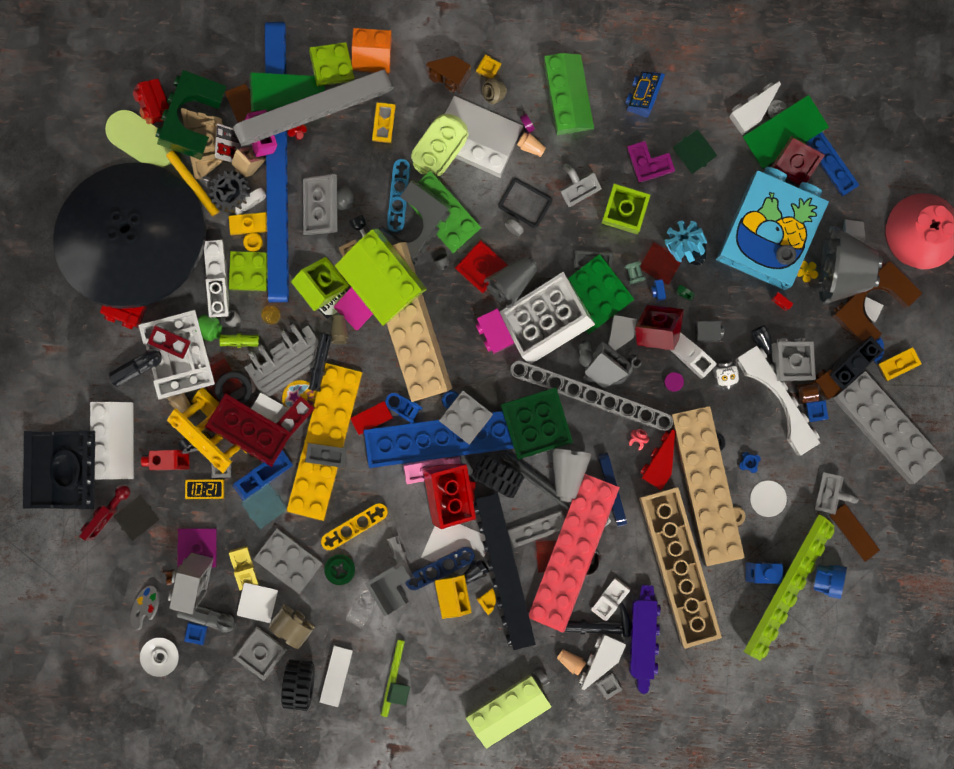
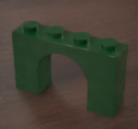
M182 70L181 76H176L173 85L176 86L175 93L171 92L167 103H170L169 110L165 109L161 118V120H164L163 127H158L155 137L158 138V145L201 160L209 137L185 128L178 119L177 110L183 104L192 101L219 109L227 86Z

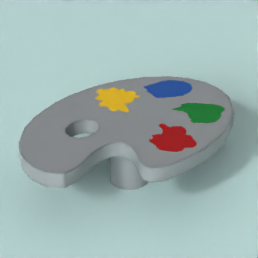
M148 586L144 588L133 604L130 621L132 627L136 630L142 628L145 616L152 620L157 612L159 591L156 587Z

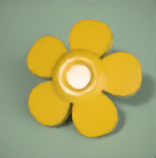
M803 261L797 276H803L802 281L806 283L811 278H817L818 272L814 270L817 267L816 263L810 262L808 264L806 261Z

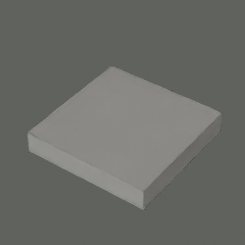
M257 626L233 658L265 681L288 649Z

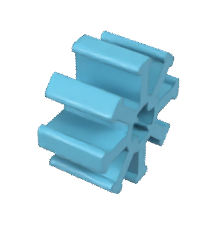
M682 220L677 222L680 228L679 232L672 230V228L668 229L667 233L670 239H665V244L671 255H674L676 261L682 262L681 259L685 255L689 262H693L695 258L692 252L696 251L703 255L705 249L702 244H706L707 239L695 221H690V225L687 228Z

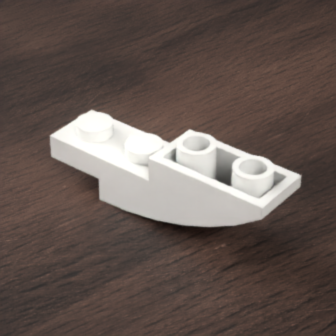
M223 240L205 241L204 256L209 317L229 316L228 276Z

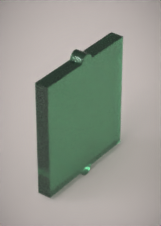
M698 129L688 137L684 136L683 140L672 148L691 174L702 167H706L707 163L717 157V154Z

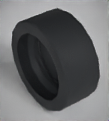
M239 371L225 372L216 383L215 393L217 399L221 401L224 396L222 392L224 382L230 378H237L245 386L244 395L237 401L242 404L248 402L252 392L250 379Z

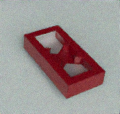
M155 325L147 344L184 359L191 340Z
M300 396L276 424L293 434L315 408Z

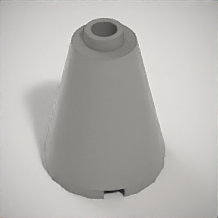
M553 449L556 496L560 497V501L571 502L572 499L577 497L591 459V454Z

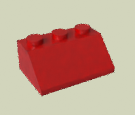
M440 464L423 469L433 525L439 529H444L476 519L467 464Z

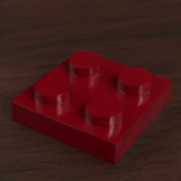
M791 136L771 167L784 172L789 180L800 185L801 182L807 183L825 154Z

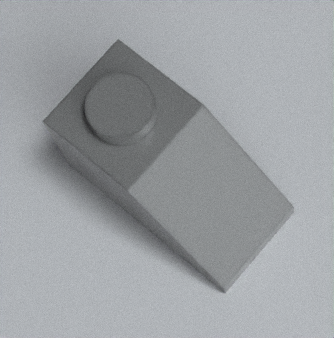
M614 315L608 346L616 351L631 341L634 335L636 336L635 326L637 319Z

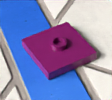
M179 528L177 567L182 565L184 558H188L191 553L214 558L212 567H217V529Z

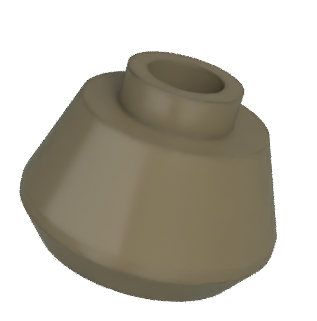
M489 78L483 84L482 93L484 99L489 104L494 105L504 99L507 89L502 81Z

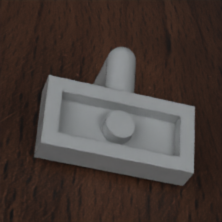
M569 164L563 165V170L569 174L572 183L559 189L567 207L575 205L602 189L594 172L591 171L579 178L573 167Z
M823 472L815 510L836 514L839 500L856 504L858 497L841 492L844 477Z

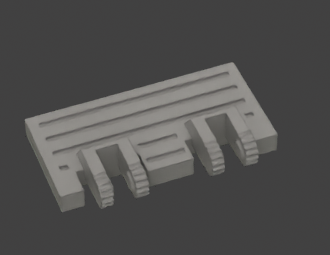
M294 323L290 325L291 330L299 339L294 344L287 332L282 330L280 333L290 348H287L284 342L280 343L270 350L274 357L273 359H271L262 344L258 346L260 353L267 360L262 365L255 353L252 351L248 353L257 370L252 363L244 368L262 394L271 397L313 368L319 340L309 326L302 329L306 336L303 338Z

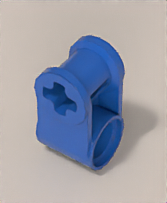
M391 393L386 397L387 407L410 423L415 422L414 418L417 413L423 409L420 405L411 402L410 399H406L397 393ZM392 396L400 399L397 407H391L389 404V399ZM412 407H413L414 409L412 410L411 414L408 416V413L410 412V410H411Z

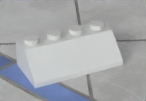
M90 402V431H95V480L134 479V403Z

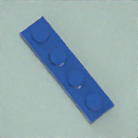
M823 132L806 142L825 154L819 165L842 197L859 186Z

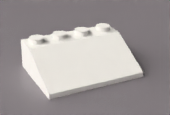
M454 96L445 114L459 117L468 129V139L455 158L501 178L523 126Z
M564 272L517 300L511 308H505L499 312L522 358L529 364L534 363L595 325Z

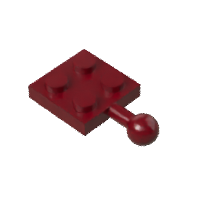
M119 485L115 489V496L110 503L102 507L99 506L94 511V518L90 523L87 521L80 530L82 532L79 535L81 539L90 541L97 537L118 510L116 506L120 501L130 496L131 491L127 485Z

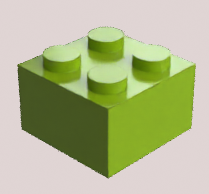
M613 184L601 224L638 235L651 195Z

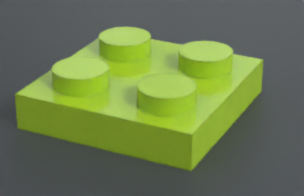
M346 42L309 48L317 86L349 82L355 79Z
M230 251L229 290L268 291L267 253Z

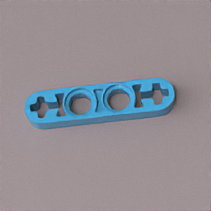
M399 159L393 165L387 227L392 233L401 232L405 225L407 202L400 197L404 191L398 192L394 188L397 182H403L405 189L409 184L410 164L405 159ZM401 163L404 164V167H407V170H403V177L407 176V179L395 178V176L400 174L399 169L396 168ZM399 200L403 203V208L396 211L392 205L395 201ZM391 213L403 214L402 217L398 216V223H401V226H398L397 229L390 225L395 220V215L391 216Z

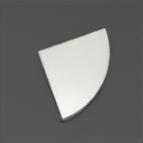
M865 297L863 302L865 314L871 322L875 323L884 305Z

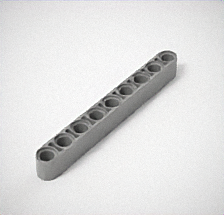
M381 70L239 122L233 127V130L241 146H246L390 92L394 87L386 70Z
M515 361L511 366V375L518 380L547 390L553 388L550 385V380L558 378L560 386L557 388V391L560 395L660 431L669 430L673 425V418L662 411L523 361ZM516 365L524 367L525 371L522 375L514 373L513 369ZM539 371L542 374V380L534 381L532 373ZM571 384H575L578 387V393L575 395L568 392V386ZM588 391L596 393L595 401L587 400L586 393ZM611 397L614 400L612 408L605 406V398ZM624 404L632 406L631 414L623 412L622 407ZM643 410H647L650 413L648 421L641 419L640 415ZM661 417L668 419V425L665 428L659 425Z

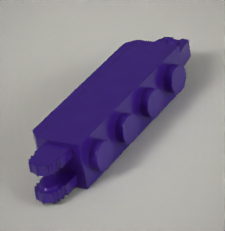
M641 585L639 599L632 602L629 672L637 679V689L642 694L648 693L650 679H654V675L658 674V663H655V655L659 654V643H656V636H659L660 624H657V616H660L661 607L655 600L653 585Z

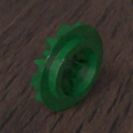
M338 554L328 559L325 564L324 573L332 584L345 585L354 577L355 566L349 557ZM344 562L343 569L348 573H341L337 578V570L332 566L339 567Z

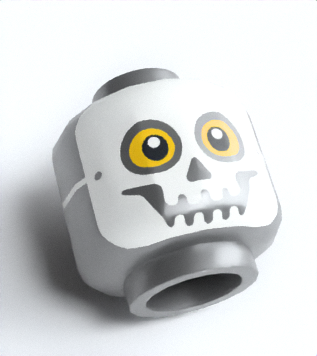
M731 359L717 361L716 366L713 368L715 383L725 389L734 387V384L739 381L737 363L732 362Z

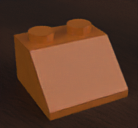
M353 28V71L375 73L386 70L387 74H390L393 37L391 30Z

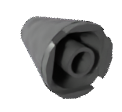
M531 257L519 259L488 276L484 280L485 283H489L487 289L499 303L502 301L506 303L504 307L511 308L537 272V263Z

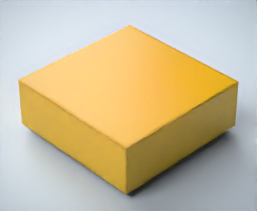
M484 55L476 69V73L487 79H494L502 64Z

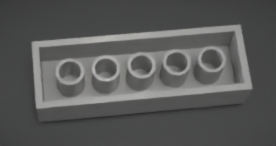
M866 371L861 372L844 390L832 397L909 484H915L943 459L939 452Z

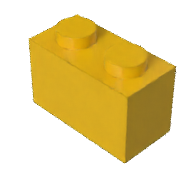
M464 575L435 580L442 619L460 617L472 613Z

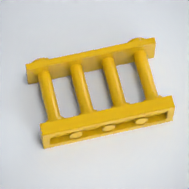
M201 388L191 400L194 403L182 413L175 408L167 421L197 448L215 468L224 473L232 463L229 458L237 453L240 448L233 445L223 453L215 446L223 439L216 434L209 440L202 433L206 429L205 425L219 402L204 388ZM200 409L207 418L197 426H194L187 418Z

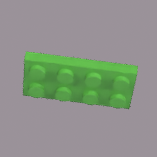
M429 171L418 183L451 206L449 210L451 215L446 222L442 221L438 226L440 230L437 236L452 253H455L482 227L433 172ZM410 205V206L417 212V214L422 218L420 212H419L416 208H414L412 205Z

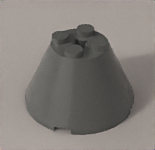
M831 226L828 230V233H831L829 239L825 238L820 260L818 283H822V291H819V298L822 304L835 302L871 290L873 287H878L880 282L878 268H881L883 263V257L879 256L875 249L842 229Z

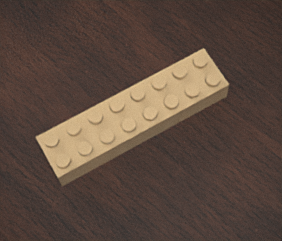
M401 242L392 245L416 274L407 243ZM421 294L387 323L411 402L452 389L423 294Z
M710 406L670 415L673 418L672 427L675 430V441L704 566L745 558Z
M674 487L639 497L681 646L685 649L722 638L679 488Z

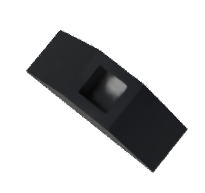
M870 336L849 349L835 363L829 376L841 390H844L884 350Z

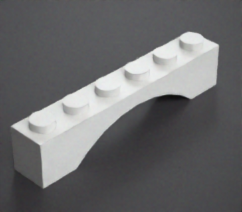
M755 346L736 358L735 361L745 376L754 378L766 385L779 399L787 418V441L796 455L801 456L820 444L818 440L820 437L814 428L811 429L808 425L809 419L805 413H800L797 406L799 404L793 396L790 397L787 393L788 387L785 382L777 381L776 368L773 364L769 365L765 359L767 358L765 351Z

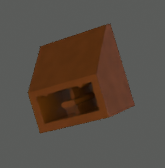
M456 56L430 61L426 64L428 78L434 83L438 84L440 82L444 84L445 89L452 93L456 91L460 94L471 76V65Z

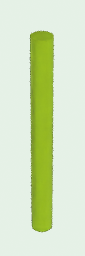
M397 639L381 710V716L388 717L391 703L386 700L391 682L396 683L405 643L404 640Z

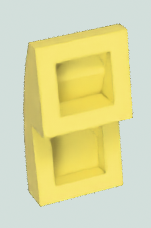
M248 546L230 550L229 556L239 590H243L244 583L258 585Z

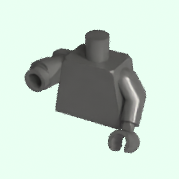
M588 340L582 341L578 347L579 362L585 367L584 373L586 375L583 377V381L590 386L595 382L603 388L609 385L622 384L633 372V368L641 366V360L639 359L633 363L637 358L635 354H631L627 361L604 342L594 352L592 343Z

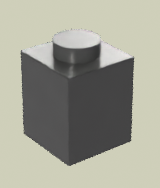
M697 321L695 323V342H719L721 337H724V326H721V321Z

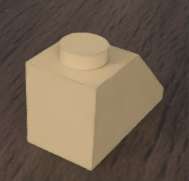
M252 146L240 148L235 151L232 165L236 168L237 173L242 174L243 177H248L258 170L266 158L264 156L255 157Z

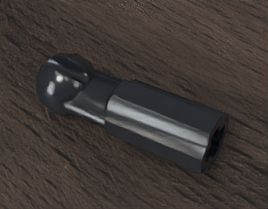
M148 349L142 355L111 371L109 379L115 387H120L152 367H157L162 361V355L156 349Z

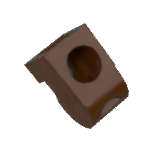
M816 384L796 385L798 404L819 401Z

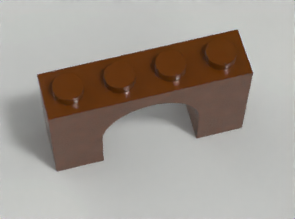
M891 261L885 264L882 263V267L878 268V276H880L878 287H873L871 290L850 296L845 304L841 302L834 309L836 313L832 317L858 343L870 336L876 340L882 334L866 318L863 312V301L870 291L883 290L889 293L904 309L909 307L922 294Z

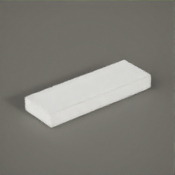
M334 645L320 703L335 707L339 706L353 653L352 649Z

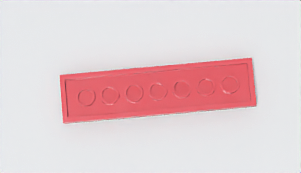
M584 475L577 497L572 500L530 609V619L560 632H565L620 487L590 475Z

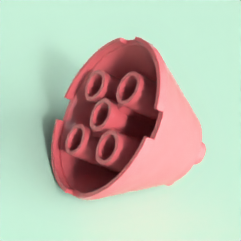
M927 193L914 194L897 203L891 210L885 226L886 241L892 254L903 264L915 267L916 269H932L950 260L954 255L953 206L943 198Z

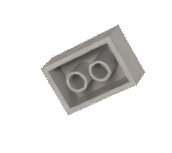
M191 553L188 558H184L182 565H179L177 572H174L172 577L174 588L173 590L171 589L168 601L171 602L169 609L188 614L194 613L207 593L214 558Z

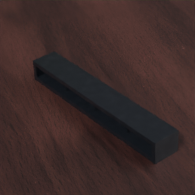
M499 494L477 498V503H474V510L476 515L480 514L481 522H478L480 534H485L486 540L482 542L485 552L490 554L491 559L487 560L489 570H494L495 578L492 579L494 590L498 589L500 597H497L499 609L503 608L505 616H501L504 628L508 627L509 635H506L508 646H512L513 650L536 645Z

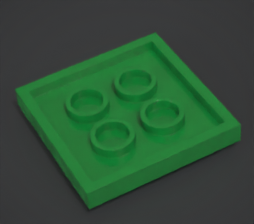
M600 254L568 278L595 323L594 326L586 330L588 334L592 333L635 300Z

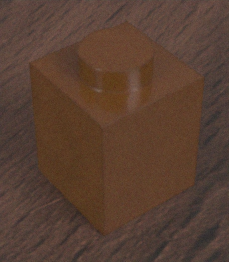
M823 369L816 374V380L812 382L814 385H817L818 391L823 398L829 400L842 390L829 376L832 370L825 371Z

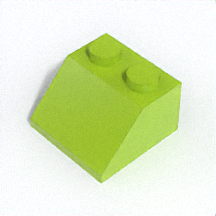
M327 257L305 267L291 281L313 311L325 306L349 287Z

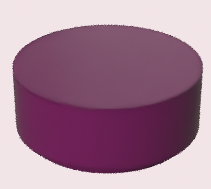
M525 113L520 116L527 132L531 133L534 131L535 128L528 115Z
M673 372L665 377L664 385L667 390L676 392L683 387L684 379L679 373Z

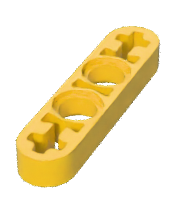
M382 503L371 506L326 533L321 539L322 547L326 550H333L384 520L388 515V508ZM376 507L384 508L383 517L375 516L374 519L376 521L372 523L371 517L367 512L370 511L373 514L376 512ZM365 516L368 519L366 527L358 525L359 517ZM344 526L350 527L352 530L351 536L344 537L341 534V529ZM337 531L338 536L343 541L339 542V539H337L333 542V547H331L330 545L326 546V537H335L336 534H334V532Z

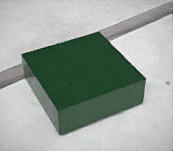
M391 682L386 701L406 706L410 686Z

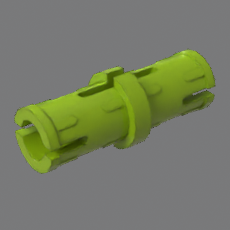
M237 333V335L220 334V347H258L259 335H242V333Z

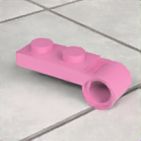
M460 456L403 464L406 484L425 481L423 469L440 464H461Z

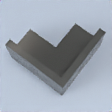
M404 560L365 583L384 616L389 615L409 602L399 586L414 577Z

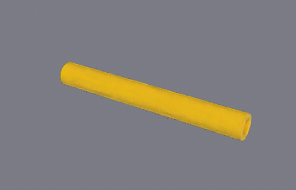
M174 150L167 153L166 157L211 216L213 217L218 214L220 210L211 202L210 197Z

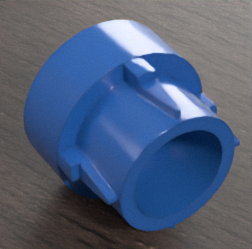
M818 565L813 590L822 592L831 598L841 599L847 567L840 565Z

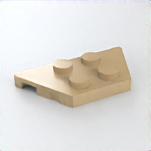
M182 108L181 113L184 127L209 137L202 159L199 160L190 156L194 177L199 181L225 161L215 158L217 124H224L222 118Z

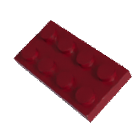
M226 393L205 425V428L271 467L292 434Z

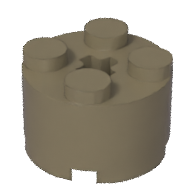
M284 604L271 621L269 629L278 638L282 637L285 639V643L299 649L316 626L312 622L304 620L306 616L299 610L293 612L294 610Z

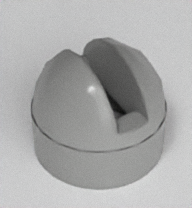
M235 310L229 311V316H224V322L231 327H236V324L241 321L239 314Z

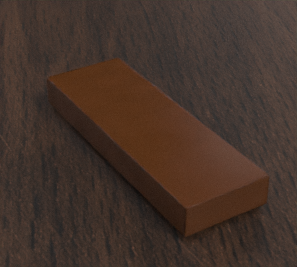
M846 504L837 508L836 514L829 515L864 562L880 551Z

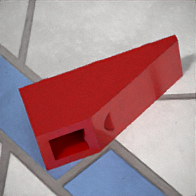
M671 429L669 432L665 431L660 439L662 441L659 448L655 447L650 455L652 457L649 465L645 463L640 471L642 474L640 478L658 490L663 489L672 475L674 429Z

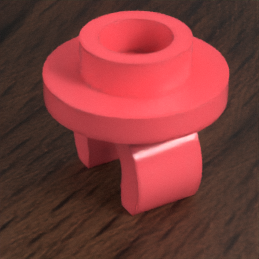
M642 429L632 430L629 445L632 446L633 442L638 441L640 443L638 450H642L644 443L649 441L647 432Z

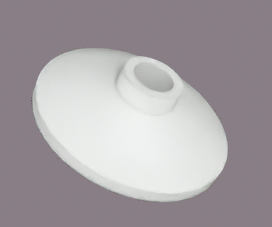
M166 638L149 640L140 652V662L143 669L148 674L156 677L170 674L176 668L179 661L177 647ZM159 653L164 655L163 660L158 659Z

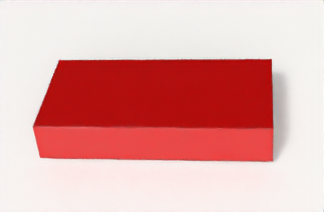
M385 401L350 419L358 435L364 433V430L373 429L393 419Z

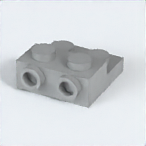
M787 338L777 339L776 343L771 344L772 362L776 363L777 381L816 380L813 342H806L805 338L794 339V342H789Z

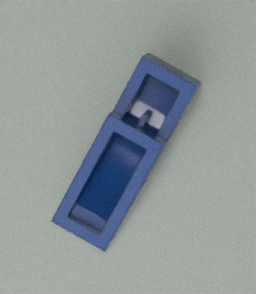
M282 450L272 467L262 463L233 484V488L240 498L245 501L293 467V464Z

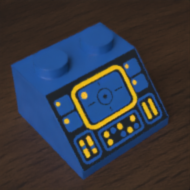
M641 71L640 77L635 76L632 84L635 90L633 94L629 93L625 103L628 105L627 111L648 118L665 74Z

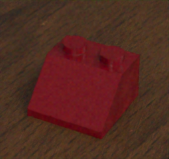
M646 305L635 326L637 345L674 350L680 338L684 309Z

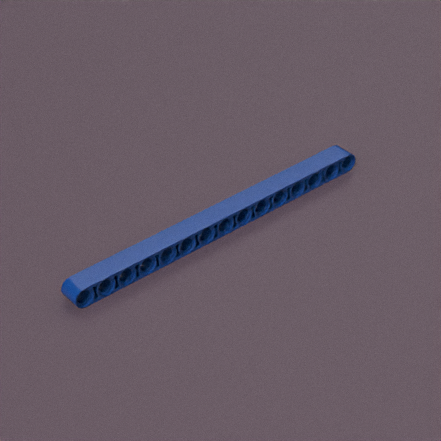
M265 22V73L286 74L285 22ZM287 131L274 135L277 142L276 150L273 154L266 155L269 303L289 302Z

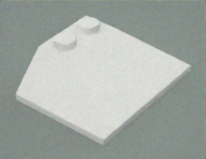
M195 310L138 325L146 349H156L162 355L161 363L157 367H152L155 379L153 382L158 400L215 385ZM155 325L191 340L184 359L147 344Z

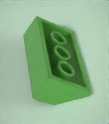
M560 53L544 56V67L556 134L563 135L594 129L581 55Z

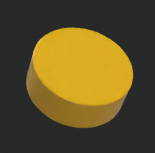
M249 233L244 237L243 244L248 251L257 252L263 246V239L257 233Z

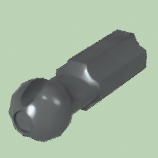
M198 606L193 614L177 612L178 618L215 628L224 633L232 631L235 627V619L232 615Z

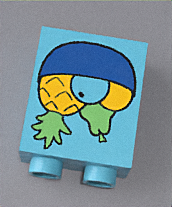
M766 167L764 173L757 170L751 177L715 260L778 288L787 290L795 281L829 201L820 198L822 190L817 186L801 182L799 188L785 182L787 175L784 172L772 167ZM783 245H790L796 250V259L789 265H782L776 259V252Z

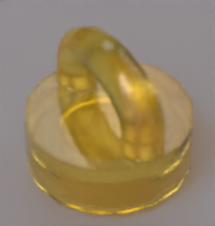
M270 305L262 310L261 317L265 323L274 325L281 319V313L277 307Z

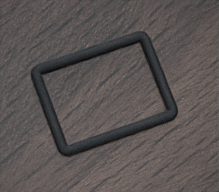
M514 178L499 202L498 207L533 228H537L551 205L552 198L523 181ZM515 182L548 200L535 224L502 206Z

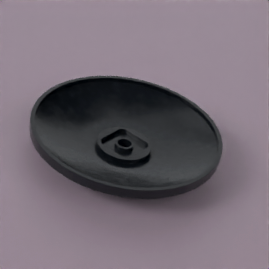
M133 162L114 165L102 169L85 179L71 192L62 205L56 219L53 234L56 262L69 284L79 294L92 302L106 307L121 309L146 306L172 294L184 284L195 270L205 246V216L201 204L192 189L173 172L147 163ZM123 226H130L128 232L121 233V228Z

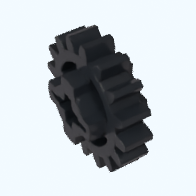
M233 170L231 172L224 171V176L217 174L219 179H213L214 186L209 187L213 190L209 194L210 197L214 198L211 202L216 205L217 209L227 213L229 210L235 212L236 207L241 210V204H247L245 197H250L247 190L251 188L246 185L248 180L243 178L242 174Z

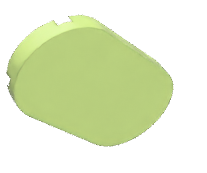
M129 110L117 111L109 117L105 131L107 138L112 144L141 163L153 164L163 168L171 164L166 154L172 151V149L157 144L158 138L155 137L157 127L147 124L145 119Z
M442 114L436 117L412 151L411 159L414 162V168L424 176L429 171H432L435 176L442 175L468 139L466 124L459 117L452 114Z

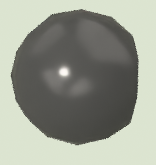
M347 187L338 188L337 210L344 211L350 209L355 201L353 192Z

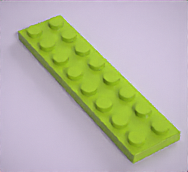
M818 515L743 651L759 661L767 656L769 645L777 638L780 625L784 624L787 620V613L790 607L795 605L797 601L796 596L799 591L805 587L808 574L812 573L815 569V562L818 556L823 554L825 543L834 534L835 526L825 517Z

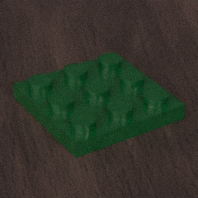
M556 387L501 404L518 460L573 443Z

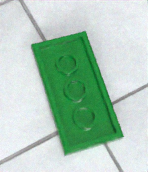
M250 73L251 112L261 110L269 112L325 91V85L317 86L315 76Z
M808 95L749 132L743 138L762 169L775 162L791 136L806 143L828 129L829 126Z

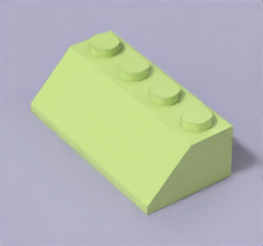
M532 674L468 713L466 720L487 749L552 706Z

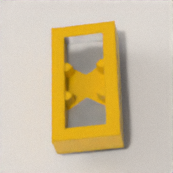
M376 103L372 141L392 143L395 104Z

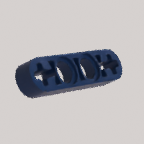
M608 452L599 454L598 458L604 481L617 486ZM618 491L612 510L617 527L627 525Z
M462 547L412 572L414 578H418L421 576L419 572L422 571L423 577L427 582L423 583V579L417 582L418 585L415 586L414 584H409L411 581L409 579L405 582L406 586L410 590H418L472 563L475 557L474 551L470 547ZM463 551L470 552V560L467 561L464 558L459 561L461 565L458 566L457 560L453 555L457 554L459 558L463 555ZM446 559L454 561V567L450 570L443 566V562ZM430 567L437 570V575L434 578H429L426 575V570Z

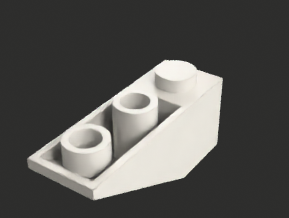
M780 81L775 85L773 82L763 88V93L760 95L757 93L753 94L747 99L748 103L745 105L740 103L732 109L733 112L730 115V119L741 135H744L760 123L781 85Z
M681 332L675 349L670 350L700 379L704 378L717 364Z
M604 633L602 637L598 636L594 646L597 648L595 654H591L587 661L589 668L586 673H582L579 680L582 690L589 687L619 662L626 646L624 642Z

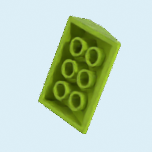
M372 229L335 265L382 326L386 325L427 290L379 229Z

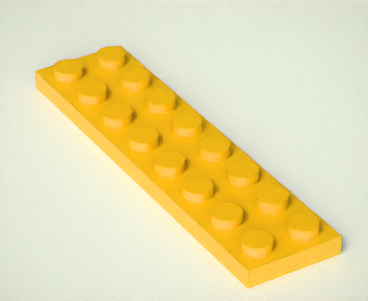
M328 363L325 365L324 370L326 374L323 375L320 392L316 396L315 409L311 415L287 507V512L322 521L325 520L338 467L305 462L308 443L339 448L344 447L363 372Z

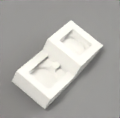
M615 577L594 604L591 611L604 621H607L630 592L631 588Z

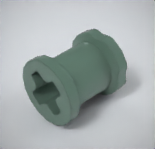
M641 261L624 266L629 273L630 285L646 280L641 271Z

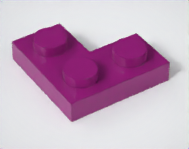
M645 141L627 146L638 184L675 172L670 153L651 159Z

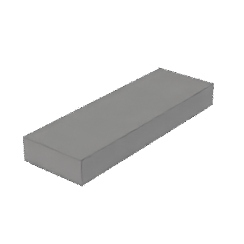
M562 510L507 529L513 547L515 548L560 532L565 518Z

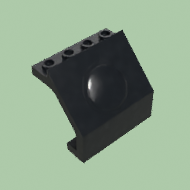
M24 431L23 509H94L95 431Z

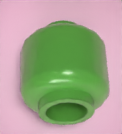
M205 314L199 316L198 323L203 340L211 342L214 339H218L222 331L219 319L215 317L210 318L209 315Z

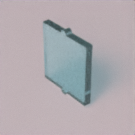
M269 484L242 503L249 514V518L254 520L259 529H262L287 510L280 500V495H277Z

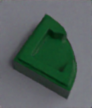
M679 285L675 291V294L689 301H692L695 296L692 291L682 285Z

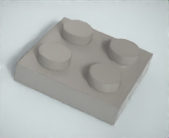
M462 391L439 421L470 445L493 414Z

